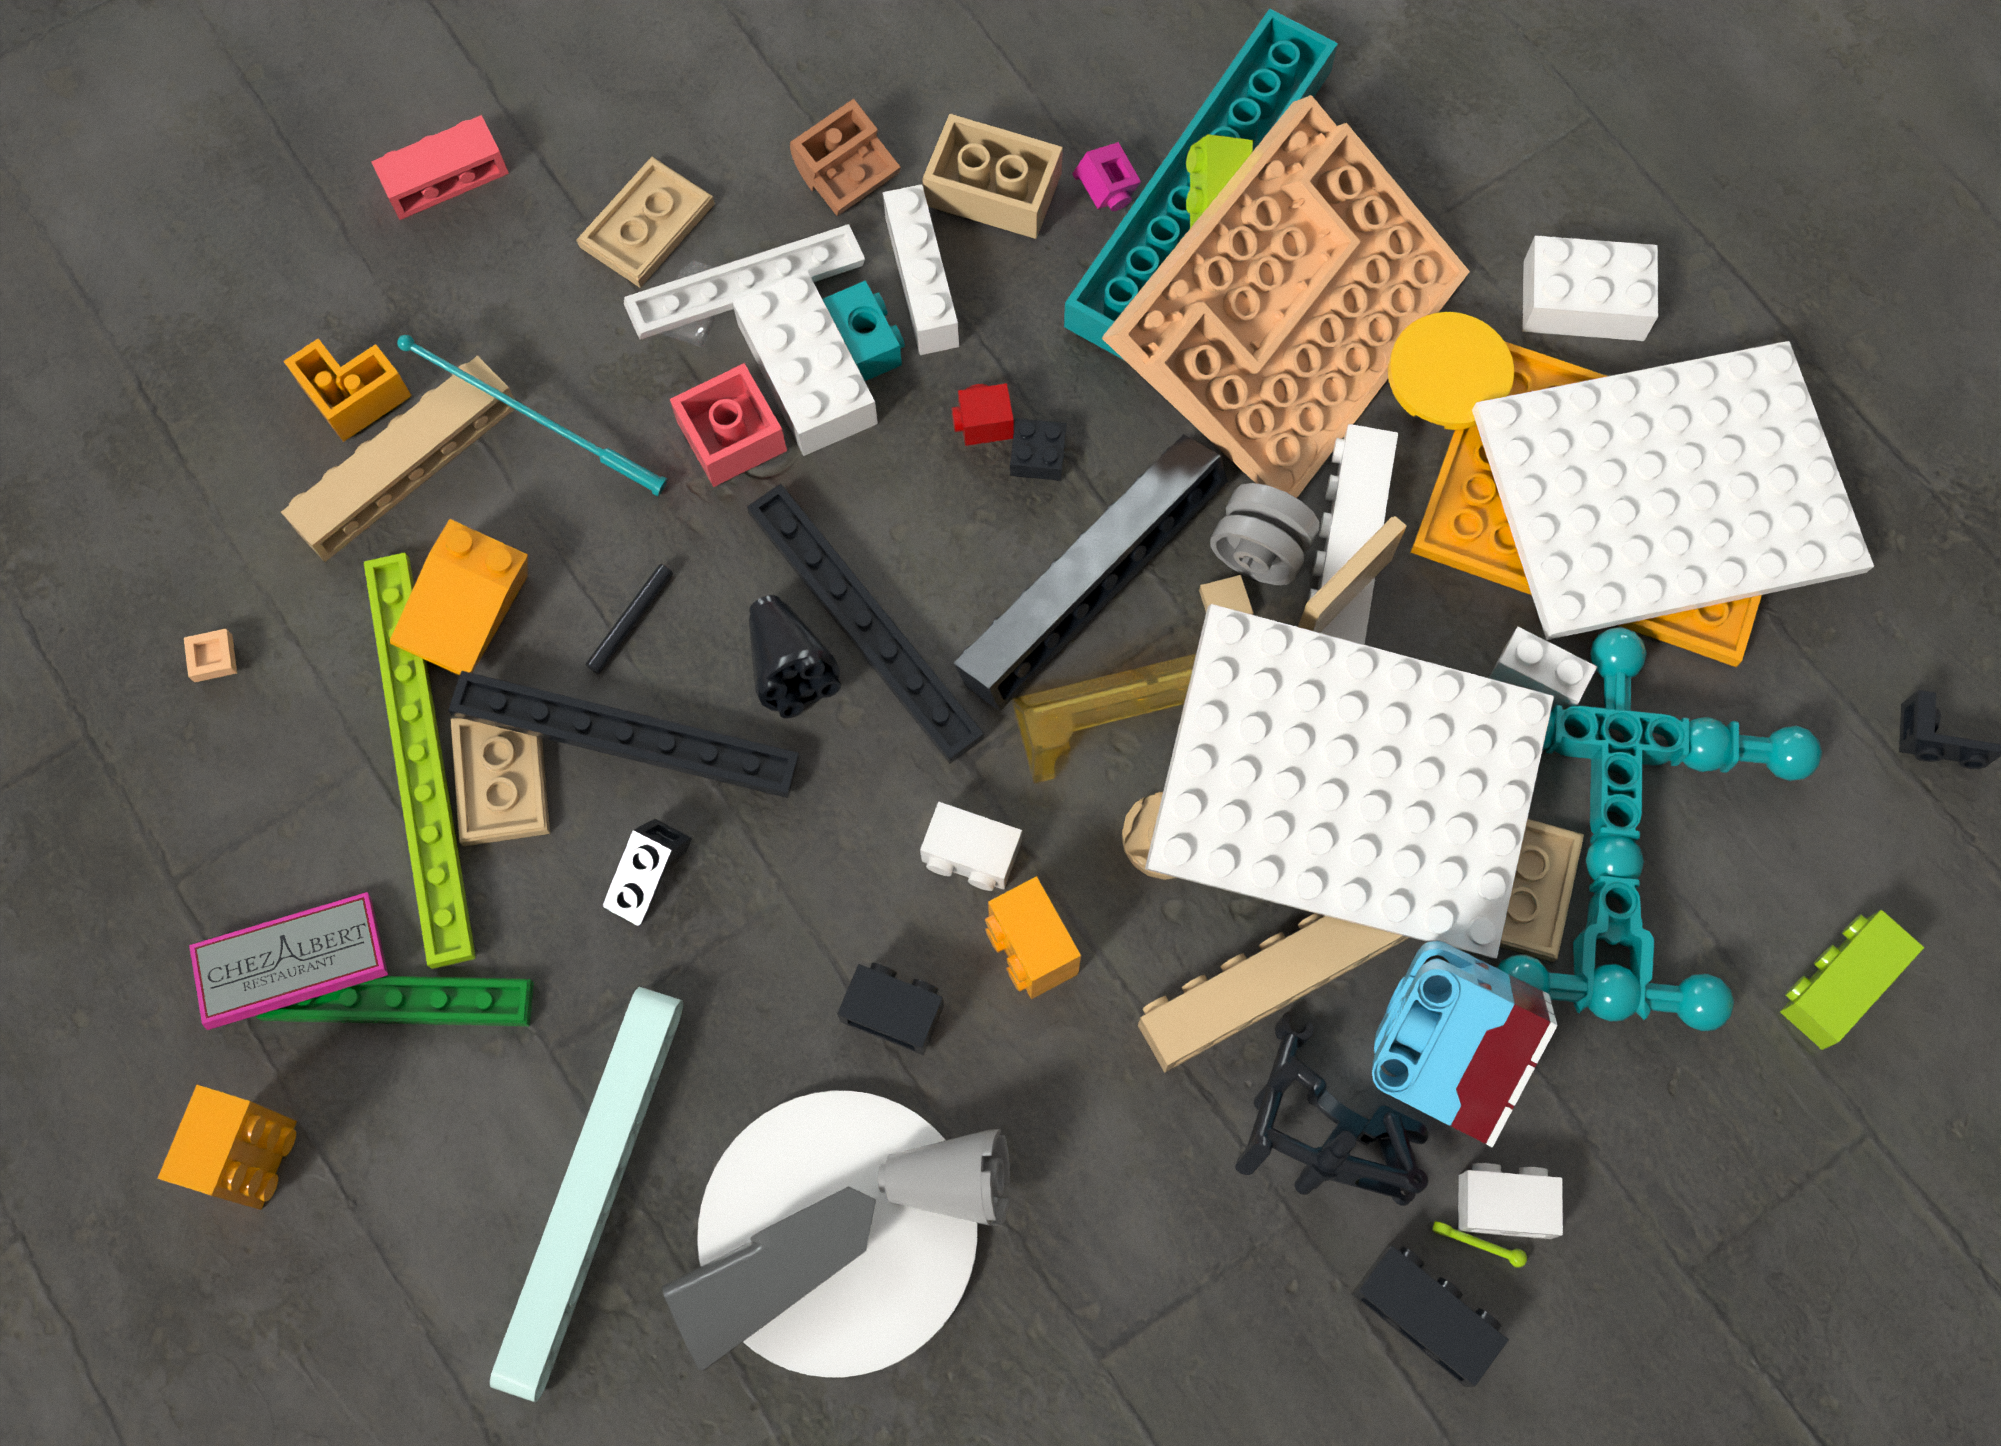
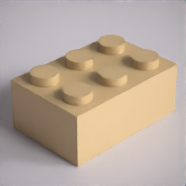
M949 114L922 179L927 205L934 209L1037 239L1062 175L1063 147Z

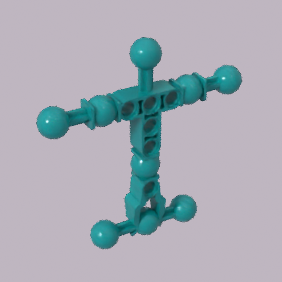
M1623 627L1608 629L1596 637L1590 652L1592 664L1597 666L1596 671L1604 678V708L1571 706L1566 710H1562V705H1556L1550 712L1542 751L1546 749V753L1550 754L1555 750L1560 755L1591 759L1590 828L1594 835L1590 838V844L1592 845L1588 848L1585 862L1588 874L1594 880L1589 885V891L1594 892V896L1589 901L1586 927L1573 942L1574 975L1549 973L1538 959L1527 955L1510 956L1502 960L1496 968L1548 993L1550 1000L1573 1002L1577 1013L1588 1007L1599 1018L1607 1021H1622L1632 1016L1635 1012L1643 1020L1648 1017L1651 1010L1677 1013V1016L1691 1028L1699 1031L1716 1030L1726 1024L1731 1017L1734 1007L1731 989L1720 978L1709 974H1696L1684 979L1679 986L1649 983L1652 980L1654 937L1650 931L1642 928L1641 901L1636 890L1640 886L1638 878L1641 876L1644 865L1641 848L1635 843L1640 838V831H1636V827L1640 823L1642 816V764L1662 765L1671 761V766H1678L1683 762L1688 768L1699 772L1713 771L1720 768V772L1727 773L1738 761L1766 764V767L1776 777L1787 781L1805 779L1812 775L1819 767L1823 752L1819 740L1813 733L1799 726L1780 728L1773 732L1769 738L1739 735L1738 721H1731L1725 726L1721 721L1710 717L1689 721V718L1679 720L1674 716L1666 714L1631 711V678L1638 675L1644 667L1647 655L1644 641L1632 630ZM1564 725L1575 726L1580 731L1582 738L1570 736L1565 730ZM1608 729H1615L1622 733L1625 742L1615 741L1610 736ZM1653 733L1665 737L1669 747H1663L1656 743ZM1608 770L1620 773L1624 779V784L1620 785L1613 782L1608 775ZM1607 812L1617 813L1622 818L1624 827L1612 824L1607 817ZM1606 896L1614 897L1620 902L1622 913H1615L1608 908L1605 901ZM1596 940H1605L1611 945L1620 943L1628 947L1630 950V970L1617 964L1601 965L1594 969Z

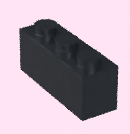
M1390 1246L1384 1249L1351 1294L1463 1386L1475 1387L1509 1341L1499 1332L1502 1325L1486 1311L1478 1308L1474 1312L1460 1301L1463 1294L1452 1283L1442 1277H1439L1436 1281L1421 1269L1424 1266V1262L1406 1247L1401 1246L1397 1250L1394 1246Z

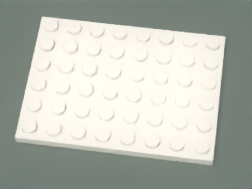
M1790 341L1476 402L1472 409L1546 640L1863 574L1874 567Z
M1211 604L1207 607L1145 869L1426 942L1437 940L1446 942L1461 951L1488 958H1497L1554 696Z

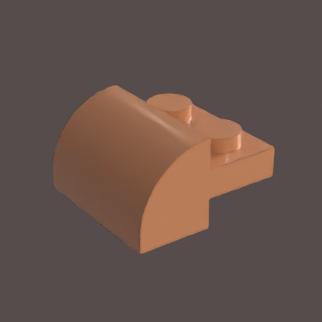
M852 99L790 142L791 155L802 178L811 191L815 189L818 191L836 216H839L899 174L901 168L878 139V129L855 99Z

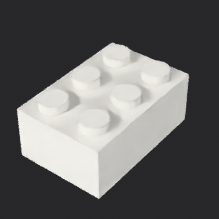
M1534 236L1524 259L1523 332L1644 341L1658 318L1657 245Z

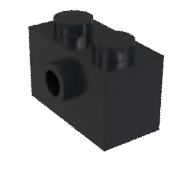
M872 963L870 968L858 964L837 1013L840 1022L924 1055L944 1008L943 997L937 995L939 989L918 979H914L912 984L896 979L897 972L878 963Z

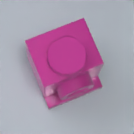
M1119 142L1088 151L1072 173L1075 180L1081 179L1097 209L1109 206L1111 211H1118L1131 202V195L1141 183Z

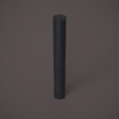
M662 564L658 565L585 665L590 670L600 674L673 575L669 568Z

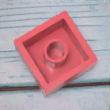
M745 363L670 399L677 423L713 487L787 451L782 428Z

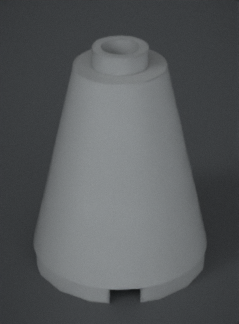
M989 1129L890 1154L886 1164L879 1166V1190L881 1193H886L888 1201L989 1226H1002L1009 1206V1198H1000L1003 1194L1004 1183H1010V1163L1006 1138L1004 1135H1000L1001 1130Z

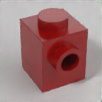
M1007 383L992 386L975 384L965 390H958L959 406L951 407L954 430L955 432L963 431L965 446L1013 439L1014 420Z

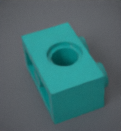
M866 280L822 299L864 381L902 365L900 349L905 347L903 337L896 325L889 326L885 318L888 315L884 300L879 292L872 293ZM864 328L873 329L872 332L866 334L858 332Z

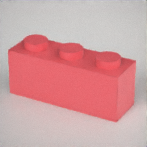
M482 115L471 120L462 121L452 128L435 135L426 136L419 142L397 151L388 152L383 157L371 161L399 220L509 174L502 155Z

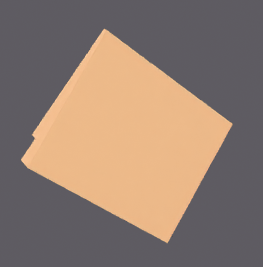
M1310 95L1294 101L1218 196L1107 330L1102 339L1256 484L1268 485L1298 498L1333 452L1336 438L1343 439L1348 424L1356 422L1388 380L1390 355L1402 331L1419 318L1439 313L1470 271L1347 123L1337 126L1313 96Z

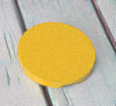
M1440 312L1419 318L1402 331L1390 355L1388 379L1397 401L1413 417L1417 415L1428 422L1444 426V429L1460 430L1477 426L1472 412L1476 402L1507 397L1509 395L1514 380V364L1505 341L1488 324L1466 314Z

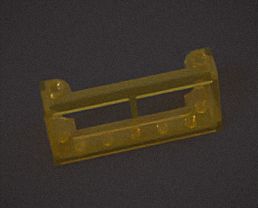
M1196 654L1013 698L1012 706L1033 783L1055 778V763L1061 755L1070 753L1069 739L1073 731L1184 704Z

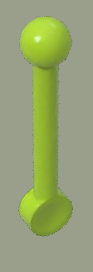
M1434 1222L1432 1228L1434 1233L1451 1237L1509 1259V1262L1514 1267H1523L1527 1262V1255L1521 1249L1516 1248L1511 1251L1453 1229L1447 1224Z

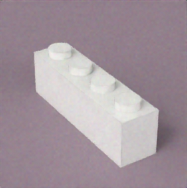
M921 184L883 192L886 223L919 354L924 355L959 347L958 321L923 186Z

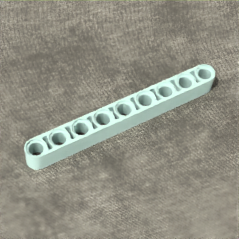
M638 987L631 998L494 1364L490 1378L491 1388L535 1403L540 1399L545 1390L678 1027L683 1010V1000L642 987Z

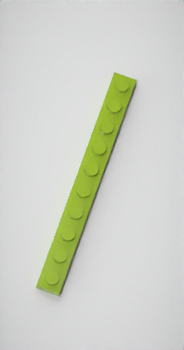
M404 552L364 561V568L427 966L434 969L476 959L427 660L390 644V638L414 588L410 558Z

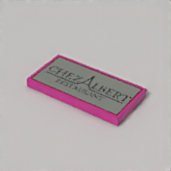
M368 892L189 945L201 1021L207 1030L388 975L374 907Z

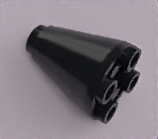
M768 595L756 600L749 609V629L755 691L762 706L771 711H778L782 718L788 719L801 714L804 707L838 693L841 689L839 681L840 670L829 650L789 605L781 601L778 596Z

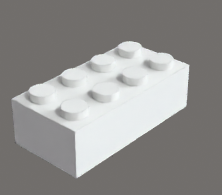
M807 270L732 301L738 326L803 456L878 424L875 401Z

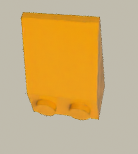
M449 519L428 554L390 638V644L455 674L460 675L461 671L473 673L528 577V554Z

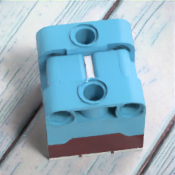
M1438 940L1429 941L1423 944L1417 951L1406 975L1403 976L1395 989L1386 1013L1376 1031L1374 1041L1375 1055L1372 1066L1373 1081L1382 1092L1493 1147L1558 1026L1548 993L1446 942ZM1435 955L1442 956L1448 960L1446 962L1437 958L1424 964L1427 958ZM1383 1065L1388 1072L1392 1073L1397 1077H1391L1385 1074L1381 1069V1066Z

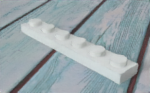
M848 224L624 297V306L641 340L734 309L733 300L804 270H807L813 282L861 267L864 264L865 258Z

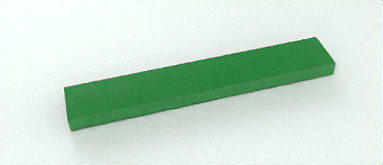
M383 976L259 1014L257 1019L261 1021L530 1026L534 982L531 979Z

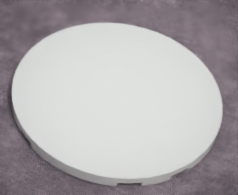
M826 1091L795 1098L764 1113L743 1130L727 1148L711 1175L701 1204L698 1221L700 1266L751 1242L750 1238L756 1233L848 1186L876 1199L866 1252L746 1339L744 1343L754 1352L788 1370L818 1377L845 1378L882 1370L902 1361L915 1353L943 1328L962 1299L971 1277L977 1249V1223L889 1202L886 1193H881L878 1187L879 1166L886 1164L890 1154L946 1141L931 1124L910 1109L884 1097L855 1091Z

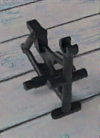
M1286 1012L1275 1026V1035L1281 1042L1268 1083L1254 1098V1106L1259 1111L1247 1148L1238 1157L1235 1169L1244 1175L1253 1174L1271 1154L1273 1148L1306 1164L1294 1185L1297 1192L1302 1195H1308L1324 1181L1331 1180L1392 1197L1393 1201L1401 1206L1408 1205L1413 1201L1416 1193H1421L1429 1183L1426 1173L1418 1168L1410 1142L1424 1144L1427 1141L1428 1130L1426 1126L1385 1105H1381L1367 1119L1336 1100L1326 1090V1081L1295 1057L1297 1049L1302 1047L1312 1036L1314 1031L1313 1024L1308 1022L1300 1033H1296L1289 1025L1292 1014ZM1294 1080L1309 1090L1307 1094L1309 1104L1314 1105L1326 1117L1337 1124L1322 1147L1315 1149L1273 1128L1283 1094ZM1378 1140L1386 1165L1351 1156L1350 1151L1355 1147L1356 1141L1368 1146Z

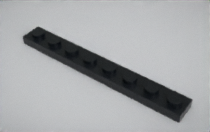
M781 483L747 506L749 515L949 764L984 739L982 730Z
M461 671L448 709L451 716L786 798L789 797L799 761L798 752L466 671Z

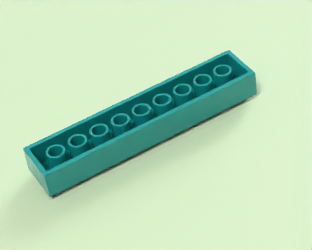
M1269 8L1065 302L1064 328L1123 359L1102 337L1190 230V213L1186 209V199L1190 190V173L1186 168V159L1190 147L1209 134L1253 140L1254 151L1294 101L1310 95L1313 98L1332 71L1338 43Z

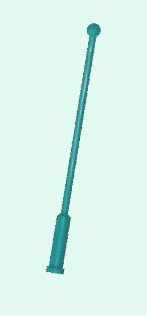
M402 335L398 338L397 344L402 351H413L599 456L601 463L651 490L652 494L657 497L664 490L668 478L654 474L610 448L602 449L415 344L411 336Z

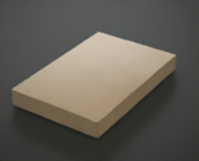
M651 157L577 238V243L581 249L641 288L714 206V198L674 170Z
M1396 516L1391 517L1306 603L1298 627L1321 633L1392 560L1407 525Z
M462 718L451 719L459 842L461 845L469 846L550 834L542 738Z
M1527 819L1499 947L1551 962L1558 959L1584 834Z

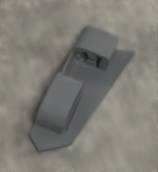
M848 1186L756 1233L750 1238L751 1242L662 1286L668 1307L697 1368L701 1371L709 1368L865 1253L876 1199Z

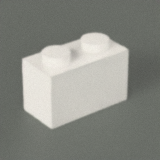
M1517 627L1506 644L1489 679L1553 695L1554 699L1551 710L1556 705H1562V710H1566L1579 703L1597 666Z
M938 802L920 849L922 862L927 863L926 867L934 873L951 876L952 872L968 877V882L977 888L992 891L994 887L1004 890L1022 843V830Z
M1475 1163L1472 1166V1170H1467L1459 1175L1458 1230L1469 1233L1553 1239L1562 1236V1178L1548 1177V1169L1520 1167L1519 1174L1501 1173V1165Z

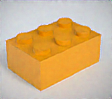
M196 1085L157 1179L262 1210L264 1202L269 1201L278 1184L276 1172L282 1157L287 1156L296 1139V1130L294 1128L297 1121L254 1102Z

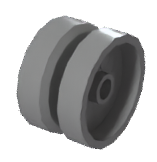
M1256 483L1241 484L1234 490L1226 506V516L1218 522L1212 534L1210 547L1215 555L1228 567L1246 577L1272 585H1287L1296 579L1303 565L1304 552L1311 548L1319 531V520L1308 506L1285 491Z

